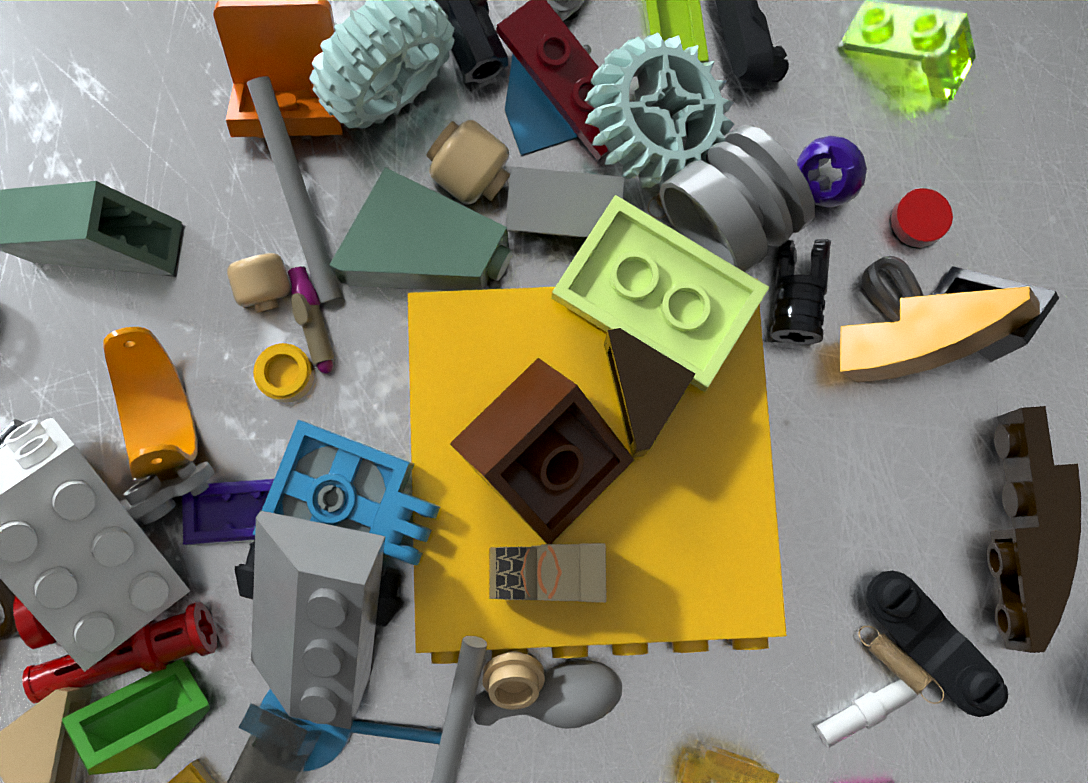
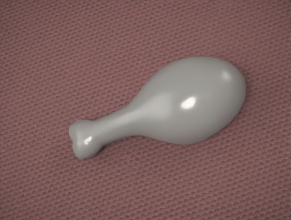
M591 660L567 661L544 673L545 682L539 691V696L528 707L516 710L498 707L490 700L489 693L483 692L477 695L474 701V721L478 725L490 726L502 718L527 715L558 728H579L594 723L614 709L622 696V682L617 673L605 664Z

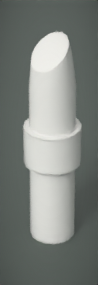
M902 680L896 681L875 693L869 692L854 700L852 706L816 725V731L825 746L830 748L865 727L870 729L886 720L888 714L915 699L917 694Z

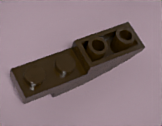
M1046 406L1023 407L997 416L998 426L994 432L995 449L998 456L1003 459L1006 483L1002 489V503L1006 514L1011 517L1012 529L990 531L991 543L987 549V563L992 576L997 580L1000 602L995 608V622L1000 636L1005 639L1006 649L1029 653L1045 652L1059 626L1073 584L1081 536V488L1078 464L1054 465Z

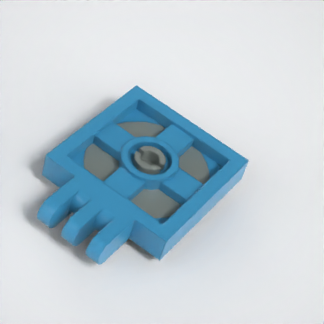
M298 420L262 511L385 536L384 554L409 564L418 565L423 553L414 547L401 544L404 535L427 542L431 529L409 520L413 511L423 517L436 519L440 506L404 492L414 463L311 423Z

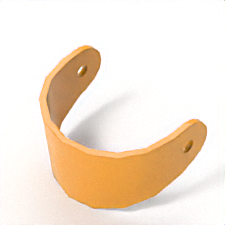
M125 327L111 332L104 338L103 348L125 441L132 481L194 461L198 454L194 419L178 372L168 353L156 336L146 328Z

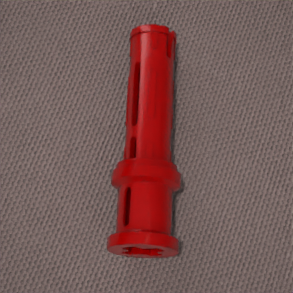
M201 601L189 604L184 613L160 621L153 619L85 672L69 654L36 666L35 664L25 668L22 676L24 692L27 698L35 704L57 689L66 687L82 688L139 668L146 672L151 671L155 673L166 669L169 661L196 652L201 656L215 653L217 635L213 619L205 604Z

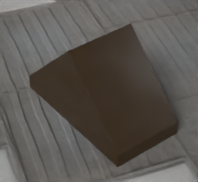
M621 328L608 330L604 347L631 456L633 458L641 457L653 445L695 376V373Z

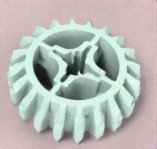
M366 0L365 4L358 10L350 9V16L342 24L334 26L335 32L331 38L322 41L320 46L323 52L314 58L312 62L314 70H312L309 80L314 86L313 91L320 98L319 103L330 116L334 115L340 123H344L349 129L358 126L361 129L367 128L373 122L376 124L383 123L387 116L391 114L398 115L402 107L408 103H413L414 98L421 91L427 90L426 86L433 78L439 76L440 66L449 59L450 54L448 51L452 49L455 41L452 37L455 28L448 21L447 14L435 0Z
M658 32L654 35H648L644 40L638 36L635 39L628 40L620 49H614L605 57V62L594 72L593 78L590 80L594 87L588 92L585 102L594 108L588 114L585 123L598 127L600 131L594 137L592 145L603 146L605 144L610 151L605 165H613L619 161L623 165L622 177L632 179L638 175L641 188H651L656 184L661 188L665 181L689 163L699 160L707 163L706 156L709 148L716 143L724 142L726 139L724 135L728 134L735 125L723 115L729 111L734 103L722 98L720 93L727 80L715 81L710 73L715 61L701 63L698 60V45L688 47L683 51L679 35L668 38L665 42ZM637 76L639 88L635 90V102H629L631 80ZM685 122H688V137L683 148L682 138L686 136Z

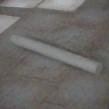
M263 76L247 82L320 303L338 299L342 295L335 274L329 266L331 261L270 78Z

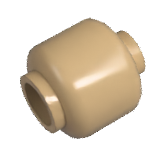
M467 120L460 125L451 121L426 154V157L432 161L429 168L431 178L466 205L475 203L482 195L492 201L510 178V173L503 168L509 159V149L474 120Z

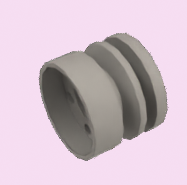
M751 125L737 127L727 135L724 142L716 143L709 148L706 156L707 163L701 160L689 163L665 181L660 189L662 206L675 231L745 273L765 258L768 253L767 245L782 246L793 233L800 232L815 217L814 198L809 184L796 162L780 143L765 131Z

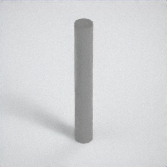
M465 636L462 639L431 783H456L487 647V642L477 636Z

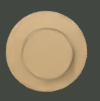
M517 651L506 652L492 658L484 666L482 673L483 687L489 693L490 700L498 707L510 710L522 709L532 705L537 700L539 691L545 682L544 668L536 658Z

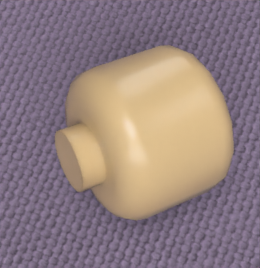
M267 253L233 262L227 268V276L234 300L239 306H255L257 313L279 307L277 299L283 298L290 293L291 286L282 257L278 254Z

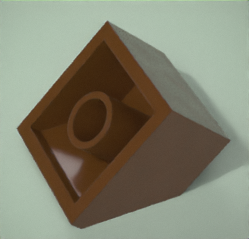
M537 358L450 443L474 471L546 544H552L635 460L578 385L540 358Z

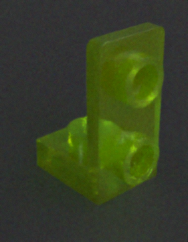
M867 0L860 6L842 38L845 50L920 61L922 71L926 73L931 96L947 100H953L976 58L967 12Z

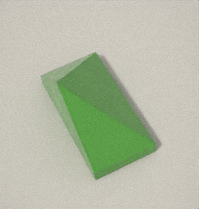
M181 658L167 665L166 669L151 673L62 718V723L89 775L148 770L158 767L207 714L210 706Z

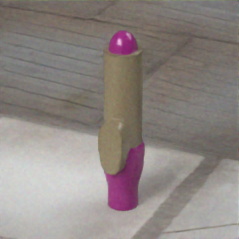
M295 267L288 271L292 292V312L295 321L302 326L313 366L317 367L320 372L328 374L332 371L333 362L336 360L319 307L320 301L314 286L309 280L306 267Z

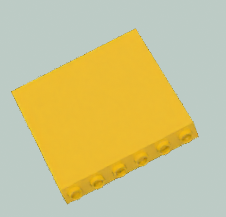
M555 287L408 293L411 462L414 463L412 469V496L440 506L436 519L423 517L413 511V522L431 529L427 542L413 538V547L423 553L419 564L414 565L416 653H431L432 664L457 663L462 639L465 636H477L487 642L486 650H492V658L510 651L522 652L528 655V648L552 647V658H580L588 656V645L612 644V655L649 654L648 643L672 642V652L675 653L709 651L708 640L732 639L733 650H759L769 648L768 637L787 636L760 304L706 391L703 392L694 385L689 384L648 452L644 456L634 458L635 460L552 543H605L606 603L489 599V548L531 547L546 543L474 471L450 443L537 358H540L578 385L631 454L604 347L607 332L553 300L552 291Z

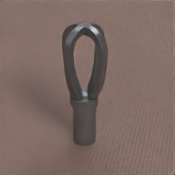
M885 256L876 260L865 269L862 276V285L873 303L894 322L900 321V304L883 284L878 271L883 268L889 273L904 298L923 296V293L913 272L902 259L895 256Z

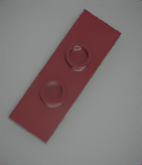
M529 0L497 24L496 32L588 150L599 161L610 151L605 144L603 146L592 145L594 137L600 131L598 127L585 123L588 114L594 110L592 106L585 102L588 92L594 87L590 80L599 67L547 0Z

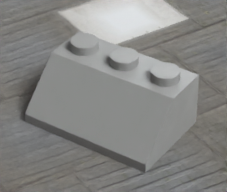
M260 510L256 517L251 661L289 717L308 720L317 724L351 729L370 678L385 536Z

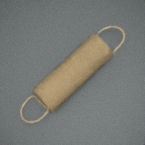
M863 626V627L860 628L858 635H859V638H860V640H861L862 642H863V640H862L861 637H860V631H861V629L864 628V627H871V628L875 629L874 627H872V626ZM879 633V636L870 645H866L868 647L871 646L869 651L917 695L921 693V696L924 698L922 691L933 680L939 685L935 678L884 633ZM939 685V687L942 689L943 698H942L939 702H930V701H928L927 699H925L927 702L933 703V704H938V703H940V702L943 701V699H944V691H943V688H942L940 685Z

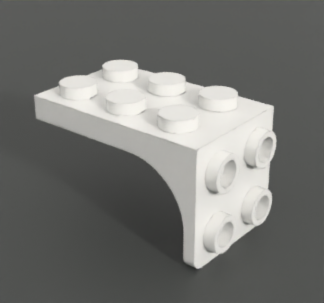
M54 418L46 419L41 423L35 419L24 423L12 431L4 441L6 446L0 449V579L85 672L189 593L190 590Z

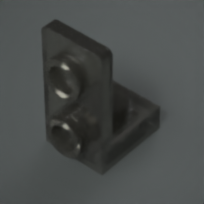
M251 703L238 727L251 735L227 783H297L323 730L299 718L289 717L286 712L270 704Z

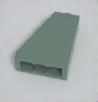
M385 167L329 266L339 281L348 286L443 291L485 290L491 278L498 281L502 277L510 262L513 250L507 248L509 243L506 226Z
M98 181L0 190V251L32 263L174 275L182 222Z

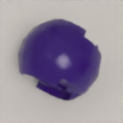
M825 136L815 139L804 147L797 159L796 164L809 184L815 205L828 208L845 205L858 195L865 184L867 166L863 153L854 143L843 137ZM829 159H831L832 168L841 169L842 176L833 181L832 184H830L828 176L820 175L819 167L828 163Z

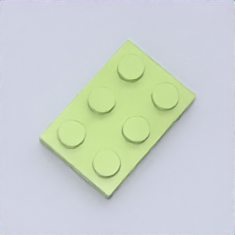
M615 195L552 291V299L605 332L621 328L695 373L690 384L705 392L762 301L769 286Z

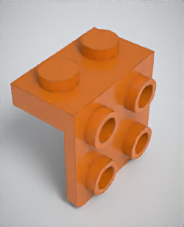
M219 0L215 5L213 16L233 81L226 115L230 136L265 138L247 85L248 81L263 76L270 78L289 136L342 135L344 123H340L334 115L330 116L319 103L320 98L313 91L314 86L309 80L312 70H314L312 62L317 55L323 52L320 46L322 41L331 38L335 32L333 12L329 1Z

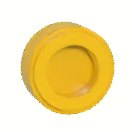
M280 343L266 348L258 356L254 365L253 375L257 387L263 394L277 402L289 403L301 399L309 392L314 382L315 370L310 358L300 348L292 344Z

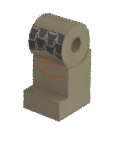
M605 543L490 547L489 599L606 603Z

